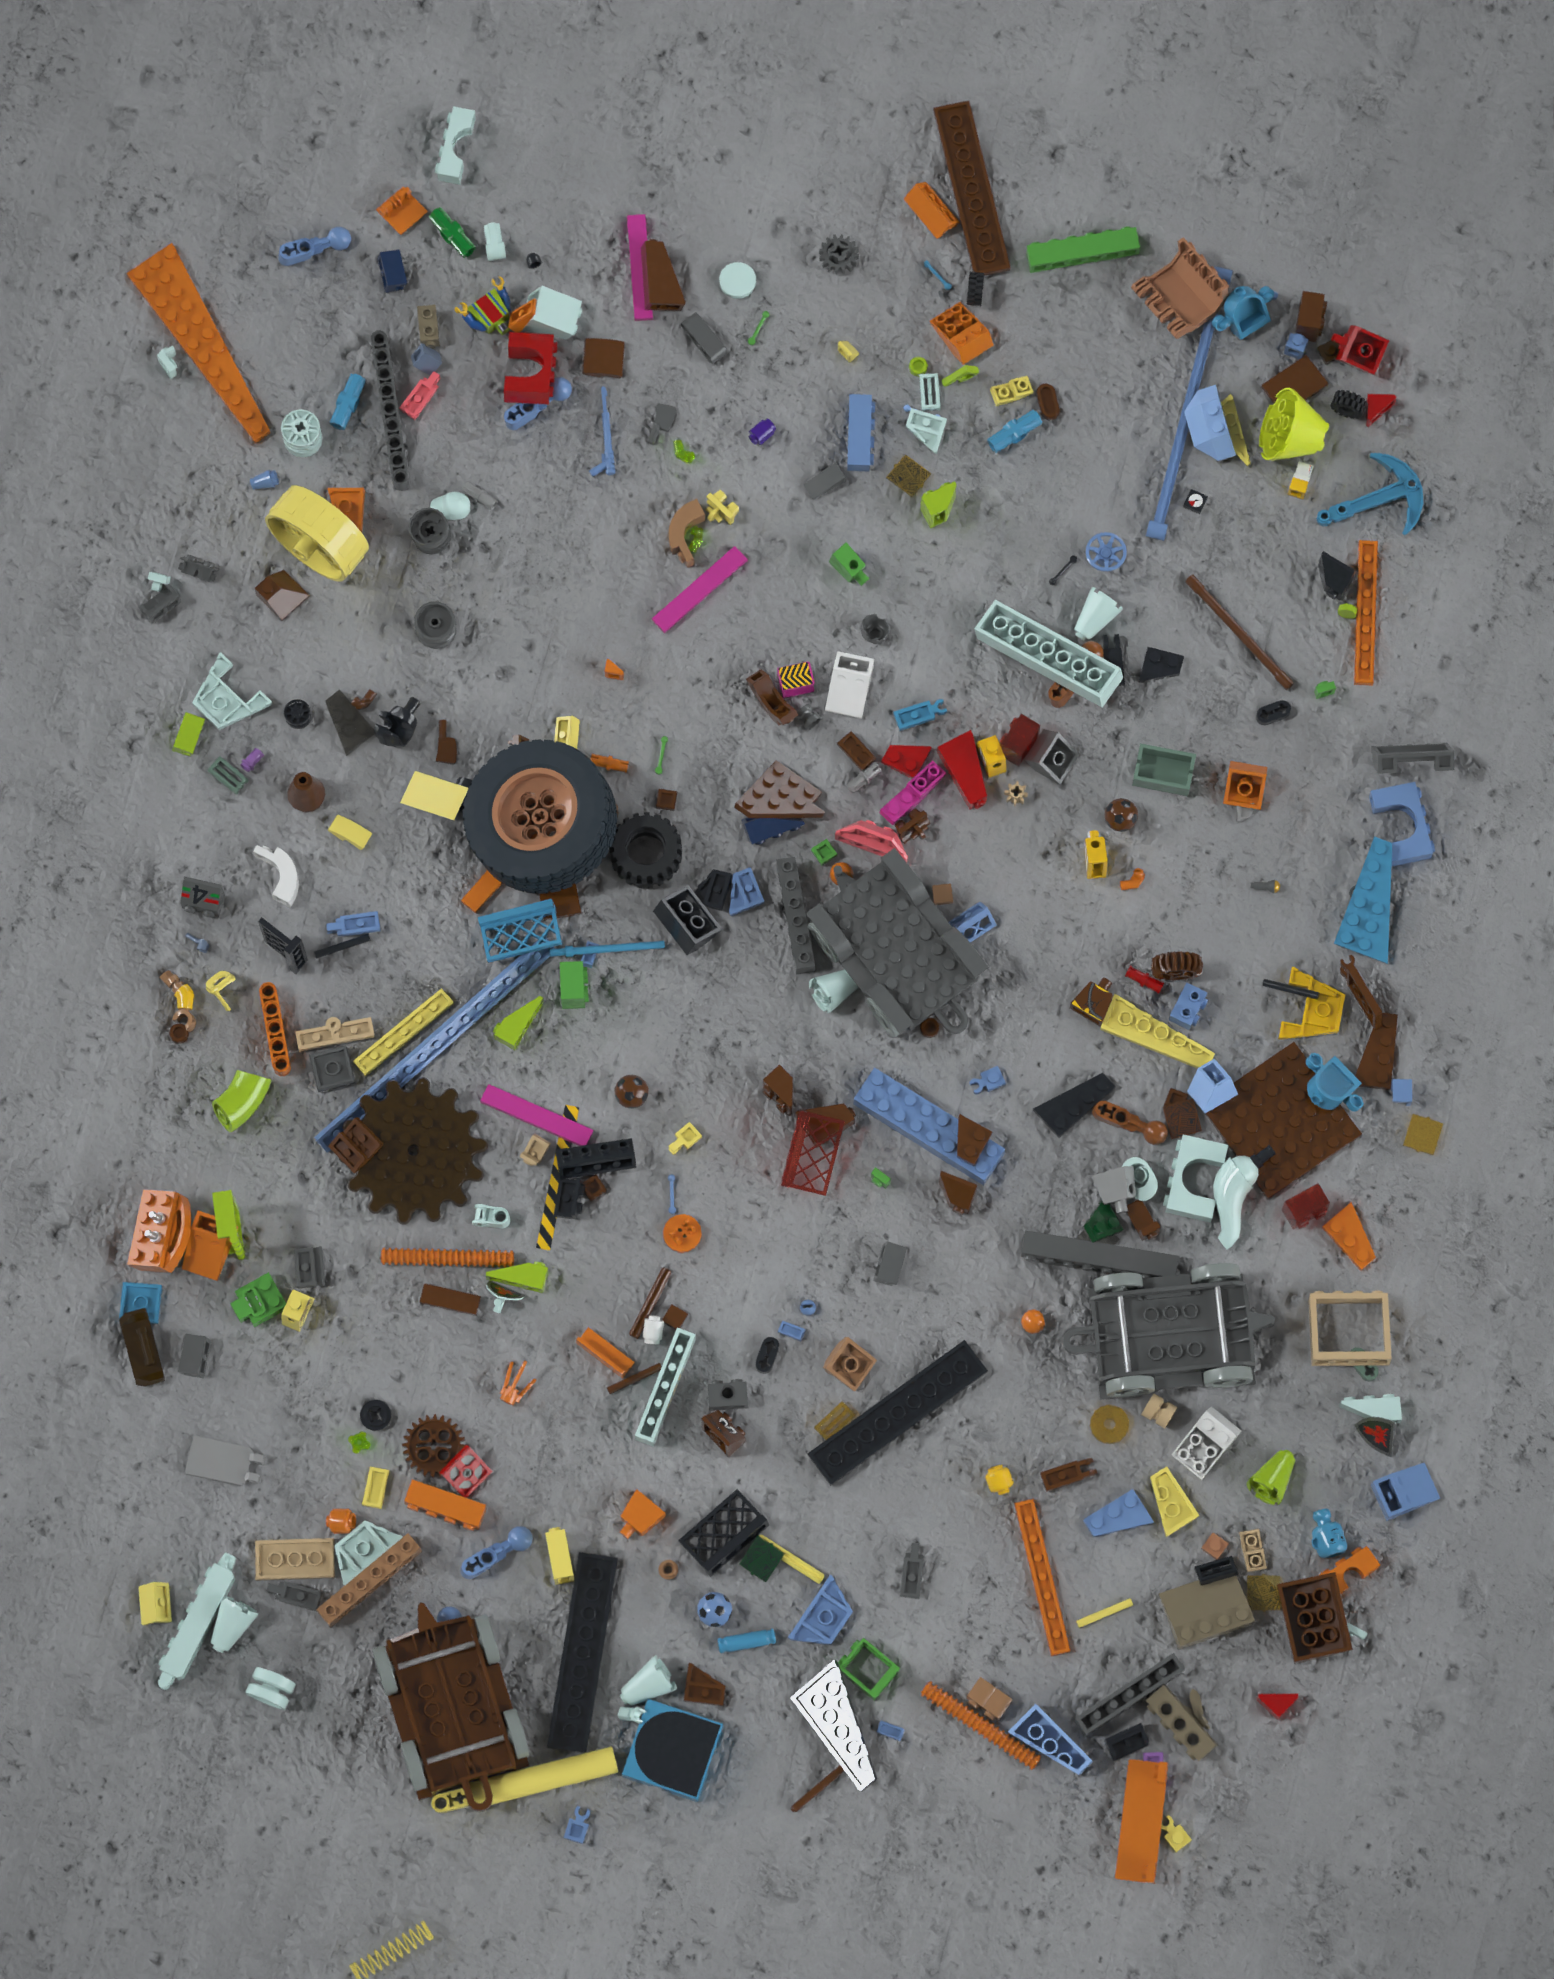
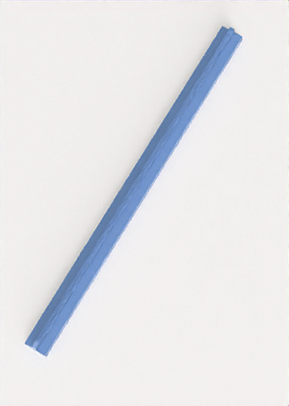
M550 947L520 955L363 1095H370L377 1101L383 1100L387 1095L386 1083L389 1080L398 1081L402 1088L550 957V949L555 948ZM361 1097L314 1137L315 1141L327 1153L331 1150L328 1147L339 1132L344 1131L343 1123L346 1120H353L357 1117L360 1120L364 1118L365 1111L360 1105Z

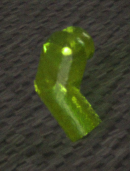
M682 440L673 441L676 458L685 463H692L695 459L694 452L684 450Z
M693 526L690 533L694 535V538L688 548L696 553L702 543L704 530L701 527Z

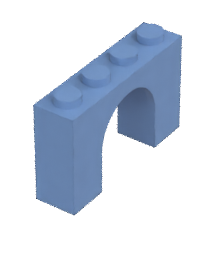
M1415 782L1372 790L1369 794L1373 814L1400 810L1407 813L1415 824V832L1410 838L1392 843V866L1431 859L1433 852H1435L1434 842L1430 841L1428 835L1430 834L1429 823H1425L1424 816H1426L1425 807L1421 805L1419 799L1421 798V791L1419 787H1416Z

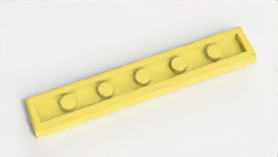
M441 988L358 1056L353 1063L366 1077L449 1009L454 1002Z

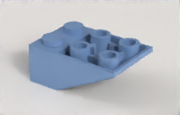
M1425 1463L1389 1474L1373 1481L1371 1484V1488L1386 1521L1441 1499Z

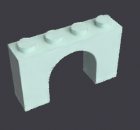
M1183 1135L1181 1140H1177L1175 1151H1179L1177 1158H1173L1171 1169L1175 1171L1173 1177L1169 1176L1167 1187L1170 1188L1169 1195L1165 1194L1163 1206H1166V1213L1211 1223L1216 1200L1190 1193L1183 1185L1182 1173L1188 1166L1194 1163H1205L1221 1167L1225 1162L1228 1149L1227 1144Z

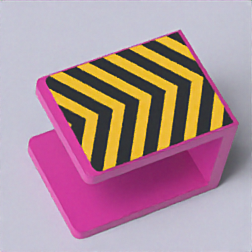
M810 662L777 668L782 698L814 692L813 685L815 682Z

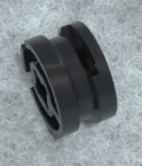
M295 699L288 702L284 708L285 720L292 728L302 729L310 723L312 715L310 707L305 701Z

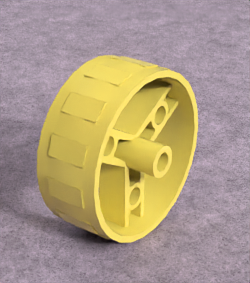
M291 486L283 493L265 517L268 529L286 550L307 567L330 580L337 582L345 580L369 550L366 538L345 514L323 497L301 486Z

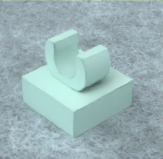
M149 572L148 579L153 580L151 590L161 592L163 584H169L171 577L156 572Z

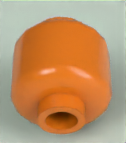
M348 1508L332 1509L329 1516L326 1517V1526L330 1528L333 1534H349L356 1527V1515Z

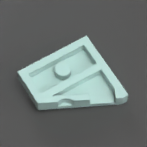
M911 408L906 428L933 453L937 454L947 419Z

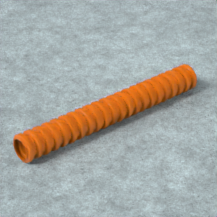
M383 1247L381 1250L382 1265H385V1263H388V1265H391V1263H394V1265L406 1263V1265L413 1264V1266L419 1264V1266L425 1264V1266H428V1264H431V1266H434V1264H437V1266H440V1264L452 1266L453 1264L456 1267L458 1265H461V1267H464V1265H467V1267H470V1265H473V1267H476V1265H479V1267H482V1265L494 1267L496 1265L498 1268L501 1266L506 1268L507 1266H514L513 1250H510V1252H507V1250H504V1252H501V1250H498V1252H495V1250L483 1252V1250L477 1251L476 1249L474 1251L470 1249L467 1251L464 1249L461 1251L458 1249L455 1251L452 1249L440 1251V1249H437L436 1251L434 1248L428 1250V1248H425V1250H422V1248H419V1250H416V1248H413V1250H410V1248H407V1250H404V1248L392 1250L390 1247L389 1249Z
M932 1681L926 1684L921 1692L922 1697L925 1696L927 1697L926 1700L930 1699L932 1704L936 1703L937 1707H942V1710H946L947 1714L951 1713L953 1718L957 1717V1721L961 1720L963 1725L967 1724L968 1728H973V1731H977L978 1735L982 1734L984 1739L988 1738L989 1742H994L993 1745H998L999 1749L1003 1748L1005 1753L1008 1752L1009 1756L1013 1755L1015 1760L1019 1759L1020 1763H1025L1024 1766H1029L1030 1770L1036 1767L1041 1759L1040 1754L1036 1755L1035 1751H1030V1747L1026 1748V1745L1020 1744V1741H1016L1015 1737L1011 1738L1009 1733L1005 1734L1004 1730H999L1000 1727H995L994 1723L990 1724L988 1719L984 1720V1716H978V1712L974 1713L973 1709H968L969 1706H964L963 1702L959 1703L957 1698L953 1699V1696H949L948 1692L944 1693L942 1688L938 1689V1685H932Z

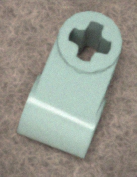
M475 1204L476 1213L472 1225L502 1229L510 1224V1216L505 1208ZM500 1214L506 1215L505 1220L502 1222L496 1221L497 1216Z

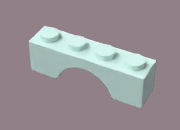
M453 106L452 113H448L447 123H449L448 129L444 130L443 134L445 143L444 146L440 147L439 151L441 160L440 163H436L435 167L438 181L460 185L464 165L463 160L455 155L453 149L459 139L472 135L476 119L475 110Z

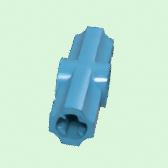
M351 374L344 391H341L337 398L336 409L330 420V425L338 430H345L352 413L358 407L359 396L366 383V379L362 376Z
M1033 409L1019 419H1013L1006 423L1002 430L989 437L987 442L992 451L998 453L1008 445L1020 442L1027 433L1041 425L1042 420Z

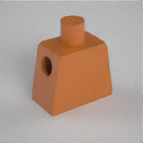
M636 1489L620 1516L621 1520L626 1524L619 1533L626 1539H629L634 1532L644 1536L665 1518L666 1513Z

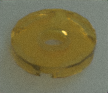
M1105 1405L1093 1413L1090 1429L1098 1441L1104 1444H1114L1125 1438L1129 1429V1420L1127 1414L1121 1408ZM1108 1419L1113 1420L1115 1427L1107 1429L1104 1426V1422Z

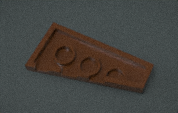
M1382 1013L1381 1027L1376 1030L1372 1029L1355 1075L1362 1083L1359 1087L1391 1089L1398 1014Z

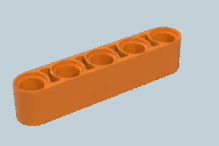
M265 982L260 986L259 993L272 1066L278 1076H286L291 1071V1064L278 992L273 983ZM268 989L274 991L271 996H265L264 992ZM269 1008L277 1009L276 1013L272 1015L268 1014L267 1011ZM273 1026L280 1027V1030L276 1033L270 1031ZM277 1044L283 1045V1049L280 1051H275L273 1048ZM284 1062L287 1064L284 1069H277L279 1063Z

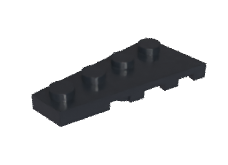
M1101 1073L1033 1108V1111L1060 1138L1098 1102L1112 1092L1116 1086L1104 1073Z

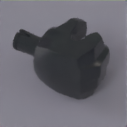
M411 697L404 708L394 706L390 712L380 711L379 716L384 720V725L375 724L373 730L381 744L396 748L405 747L408 744L417 726V719L413 714L421 705L418 699Z

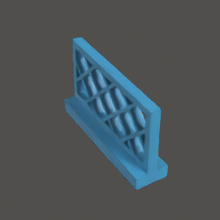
M548 899L478 917L487 962L490 963L562 945L556 916L557 912L553 900ZM552 915L553 920L549 926L541 922L545 916ZM529 920L535 922L530 931L522 927ZM509 925L517 927L512 935L504 932ZM538 925L546 928L541 937L533 933ZM494 929L498 933L492 940L487 937L486 931ZM520 929L528 933L523 941L515 938ZM551 931L556 934L557 940L549 942L545 940V937ZM502 934L509 938L504 946L497 943ZM531 936L538 939L534 946L526 944ZM512 941L520 944L517 950L511 951L508 949ZM494 945L501 948L498 955H490V950Z

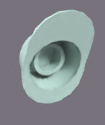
M1132 1157L1126 1160L1123 1166H1133L1135 1198L1140 1201L1151 1199L1156 1194L1158 1182L1152 1168L1144 1159L1139 1157Z

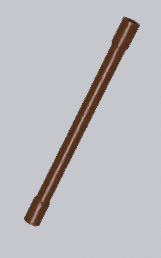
M1193 574L1189 576L1185 583L1204 600L1273 674L1285 690L1291 688L1294 684L1291 678L1271 660L1205 589L1204 585Z

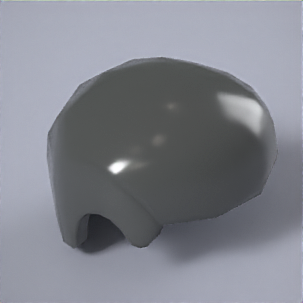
M871 614L862 620L861 634L866 641L880 644L888 638L890 628L885 619L879 618L877 614Z

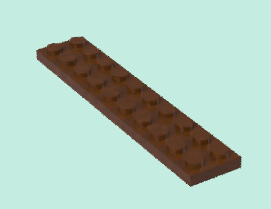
M968 100L934 107L933 112L972 271L984 273V276L1010 271L1011 267L970 102Z

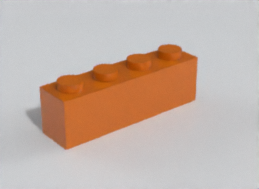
M413 1479L404 1500L405 1505H408L407 1508L412 1511H425L426 1515L432 1518L440 1516L445 1518V1522L453 1525L456 1522L463 1524L462 1527L470 1531L480 1529L487 1510L485 1504Z

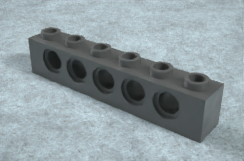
M795 856L777 859L776 867L796 975L814 972L815 962Z
M1173 1653L1077 1716L1074 1722L1083 1736L1087 1737L1158 1690L1161 1686L1181 1675L1185 1668Z

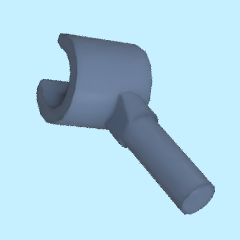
M189 933L185 935V937L198 944V951L207 953L209 944L206 940L198 939Z

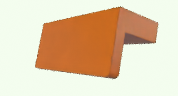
M927 182L915 184L904 197L906 203L936 239L941 238L948 229L955 228L960 223Z
M589 1327L581 1337L578 1336L576 1339V1343L622 1379L635 1364L634 1361Z

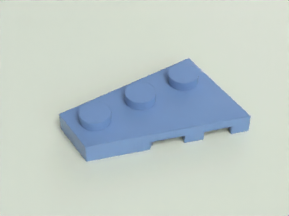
M1133 1489L1083 1519L1093 1537L1154 1523Z

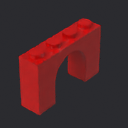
M509 332L508 358L533 360L539 363L542 369L537 374L529 377L505 376L504 402L549 405V398L553 397L554 386H550V384L555 380V371H552V368H556V357L553 355L557 353L558 342H554V334Z

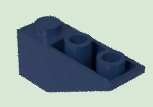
M747 817L741 819L748 841L755 845L764 843L765 839L770 837L778 838L783 835V832L789 830L796 831L805 824L801 818Z

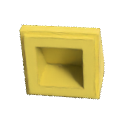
M848 341L838 342V351L848 362L853 361L859 355V352Z

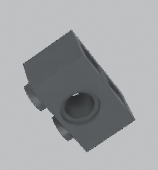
M742 1379L731 1380V1383H723L721 1380H716L708 1384L709 1411L748 1408L747 1382H743ZM726 1390L733 1392V1396L729 1399L722 1396V1393Z

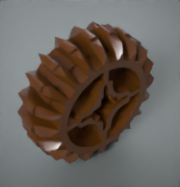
M1174 951L1162 953L1152 958L1151 963L1152 975L1157 979L1165 981L1193 979L1201 975L1203 969L1202 957L1194 952Z

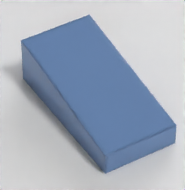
M587 941V944H586V946H598V945H599V944L592 943V942H589V941ZM596 953L583 954L581 959L583 966L592 968Z
M782 1321L778 1333L800 1342L806 1332L804 1328Z
M880 1721L877 1733L899 1742L905 1731L903 1728L884 1721Z

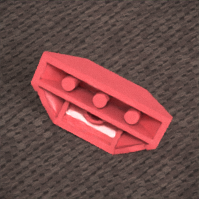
M860 820L836 830L835 840L881 857L895 848L907 863L908 856L897 833L889 827L881 828L870 820Z

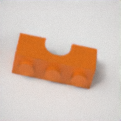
M1361 1546L1351 1552L1353 1556L1347 1560L1343 1557L1335 1563L1337 1567L1331 1571L1327 1568L1319 1575L1335 1572L1341 1595L1348 1589L1343 1578L1346 1571H1356L1364 1579L1381 1566L1367 1546L1363 1549Z

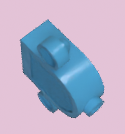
M1248 286L1237 287L1229 294L1225 301V316L1217 315L1212 321V326L1217 331H1224L1227 327H1230L1231 332L1242 340L1271 321L1266 303L1274 298V291L1268 286L1262 287L1258 293Z
M1311 1053L1307 1057L1306 1065L1315 1072V1075L1308 1082L1307 1092L1315 1105L1330 1110L1344 1102L1348 1109L1353 1112H1357L1363 1106V1099L1359 1095H1352L1362 1083L1336 1056L1325 1065H1323L1322 1057L1317 1053Z

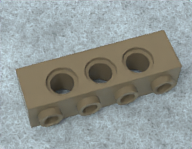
M1166 1685L1161 1686L1146 1700L1148 1703L1146 1707L1153 1715L1156 1713L1161 1718L1160 1723L1166 1730L1170 1728L1175 1734L1173 1738L1179 1745L1184 1744L1188 1749L1186 1753L1192 1760L1197 1759L1201 1761L1218 1745ZM1165 1703L1172 1706V1712L1169 1715L1164 1714L1162 1711ZM1179 1718L1185 1721L1186 1725L1183 1730H1179L1175 1725L1176 1720ZM1192 1733L1196 1734L1199 1738L1196 1745H1192L1189 1742V1736Z

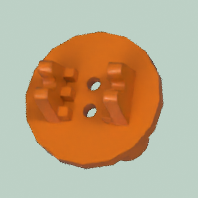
M686 1214L675 1215L670 1218L663 1230L664 1241L667 1246L678 1253L693 1250L700 1243L702 1237L698 1221Z

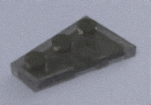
M340 689L325 700L346 756L375 734L372 726L351 705V702Z

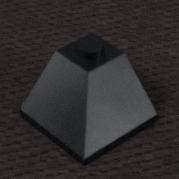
M1323 551L1318 564L1323 589L1327 596L1340 601L1351 585L1356 570Z

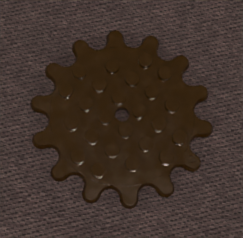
M425 1077L418 1078L415 1088L409 1092L402 1090L398 1081L389 1080L386 1083L387 1095L383 1100L377 1101L370 1095H363L360 1098V1105L365 1111V1116L361 1121L384 1145L348 1181V1189L352 1192H358L362 1189L370 1191L372 1198L368 1205L369 1211L373 1214H378L384 1207L392 1206L396 1209L397 1221L402 1225L410 1222L411 1215L416 1210L424 1211L429 1221L437 1222L441 1217L440 1206L443 1202L450 1201L457 1207L464 1206L467 1203V1197L462 1191L463 1183L465 1181L480 1182L484 1177L482 1169L476 1167L472 1161L475 1154L484 1152L488 1148V1143L485 1139L475 1138L470 1133V1127L478 1121L479 1115L475 1110H468L466 1112L456 1110L455 1101L458 1098V1092L454 1088H448L442 1095L435 1096L430 1092V1082ZM351 1119L343 1123V1130L352 1122ZM411 1145H415L419 1149V1153L415 1156L408 1153V1148Z

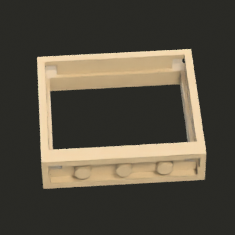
M1315 1291L1310 1293L1308 1305L1311 1366L1390 1365L1392 1357L1388 1293H1383L1382 1291H1373L1371 1293H1363V1291H1353L1352 1293H1344L1343 1291H1334L1333 1293ZM1382 1303L1384 1351L1319 1352L1316 1304Z

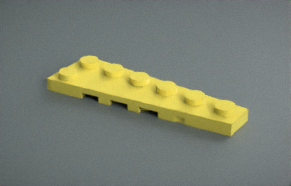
M1116 994L1113 996L1100 1028L1102 1031L1197 1069L1213 1060L1215 1055L1212 1051L1188 1039L1182 1033L1176 1032L1168 1027L1167 1024L1156 1020L1152 1015L1141 1011L1135 1005Z

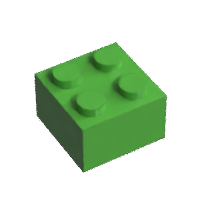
M583 961L560 962L562 1009L585 1008V1002H589L588 986H585V984H588L587 967L583 966Z

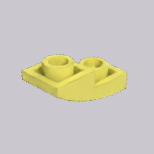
M1028 376L1011 379L1006 384L993 386L990 392L995 405L1000 406L1033 394V389Z
M336 815L328 828V831L340 840H347L360 850L365 847L372 835L367 829L341 815Z

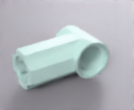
M495 222L488 223L484 226L488 261L505 259L506 253L504 242H502L500 224Z

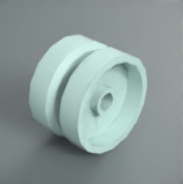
M256 1667L252 1677L262 1685L250 1683L245 1694L262 1703L285 1710L289 1700L279 1692L292 1694L296 1683L276 1672Z

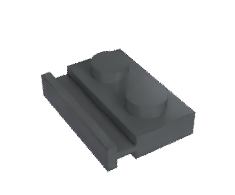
M322 1246L294 1249L297 1288L326 1286Z

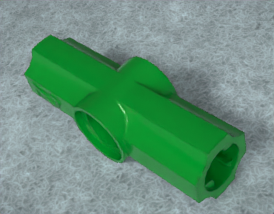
M441 207L432 211L429 219L438 228L443 239L449 245L452 244L463 258L472 255L476 247L465 235L460 224L455 220L453 221Z

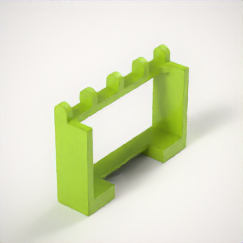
M232 1190L213 1192L212 1197L218 1239L230 1238L232 1245L228 1255L236 1253L237 1258L243 1260L245 1252L239 1207Z

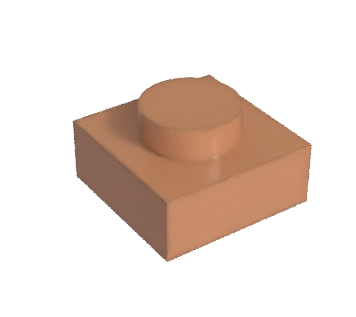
M1213 1532L1201 1549L1215 1560H1218L1229 1543Z

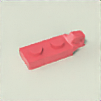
M433 371L428 379L425 377L423 380L421 379L400 406V411L415 420L437 392V383L441 379L440 375Z

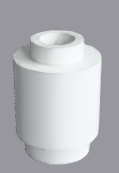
M649 1315V1319H645L643 1330L644 1343L660 1344L664 1321L660 1320V1316Z

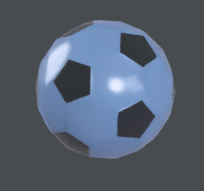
M711 1592L705 1594L700 1599L697 1613L705 1625L719 1627L729 1621L732 1615V1605L724 1594Z

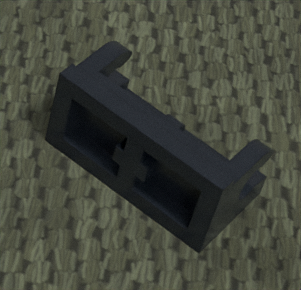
M1139 1723L1106 1738L1104 1743L1112 1760L1115 1761L1148 1746L1149 1739L1142 1724Z

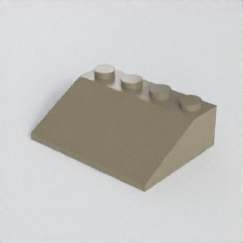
M1236 1576L1202 1586L1199 1580L1159 1593L1178 1650L1253 1625L1255 1621Z

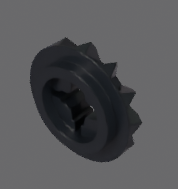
M371 1400L362 1407L360 1420L369 1430H383L389 1425L391 1410L385 1402ZM380 1410L379 1416L382 1420L375 1419L372 1421V1415L369 1411L376 1413Z

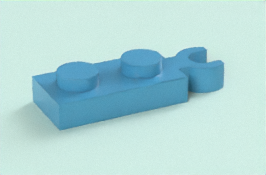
M943 699L937 700L934 705H931L930 701H926L894 711L893 714L899 731L935 720L934 714H946V708L942 710L938 708L939 705L944 704Z

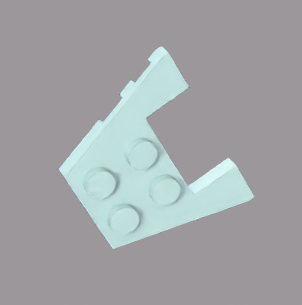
M221 652L218 654L215 664L211 667L209 675L192 702L218 730L272 705V701L261 691L245 703L220 679L233 667V664Z

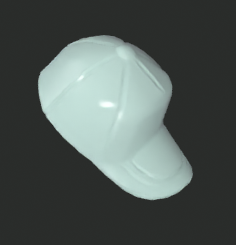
M454 491L432 500L430 508L439 510L448 520H460L470 513V500L465 494Z

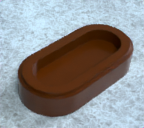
M1041 384L1036 392L1041 415L1046 420H1054L1058 417L1060 411L1055 389L1050 384Z

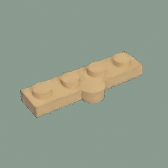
M331 1017L326 1021V1026L295 1032L299 1052L375 1037L371 1017L348 1021L341 1024L338 1018Z

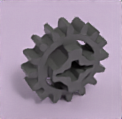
M834 234L832 240L829 237L826 238L827 244L821 243L823 249H819V254L821 255L819 260L824 261L822 263L823 268L828 266V272H831L833 269L835 274H838L840 270L845 274V269L851 271V265H857L856 260L859 259V254H857L859 248L855 247V241L850 242L849 236L844 239L843 234L840 235V238H837Z

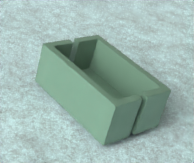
M1140 743L1132 786L1188 796L1196 754Z

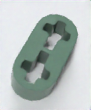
M1356 1347L1350 1352H1364V1350ZM1353 1366L1365 1381H1373L1378 1376L1377 1366H1366L1369 1370H1374L1373 1376L1365 1375L1366 1369L1364 1366Z

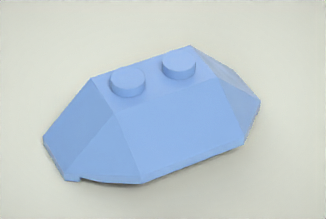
M1213 385L1198 390L1184 411L1194 447L1217 461L1236 456L1217 386Z

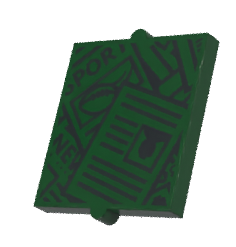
M757 1536L739 1565L751 1572V1575H755L764 1582H767L785 1553L774 1547L773 1543H768L760 1536Z

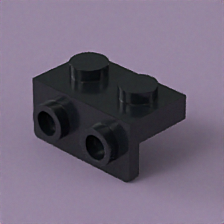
M559 1178L554 1217L578 1220V1214L582 1213L583 1204L580 1203L581 1195L584 1196L585 1184H583L581 1178L576 1180H560Z

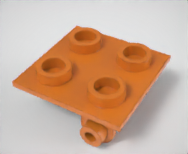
M404 186L376 209L400 235L428 213L410 194L411 190Z

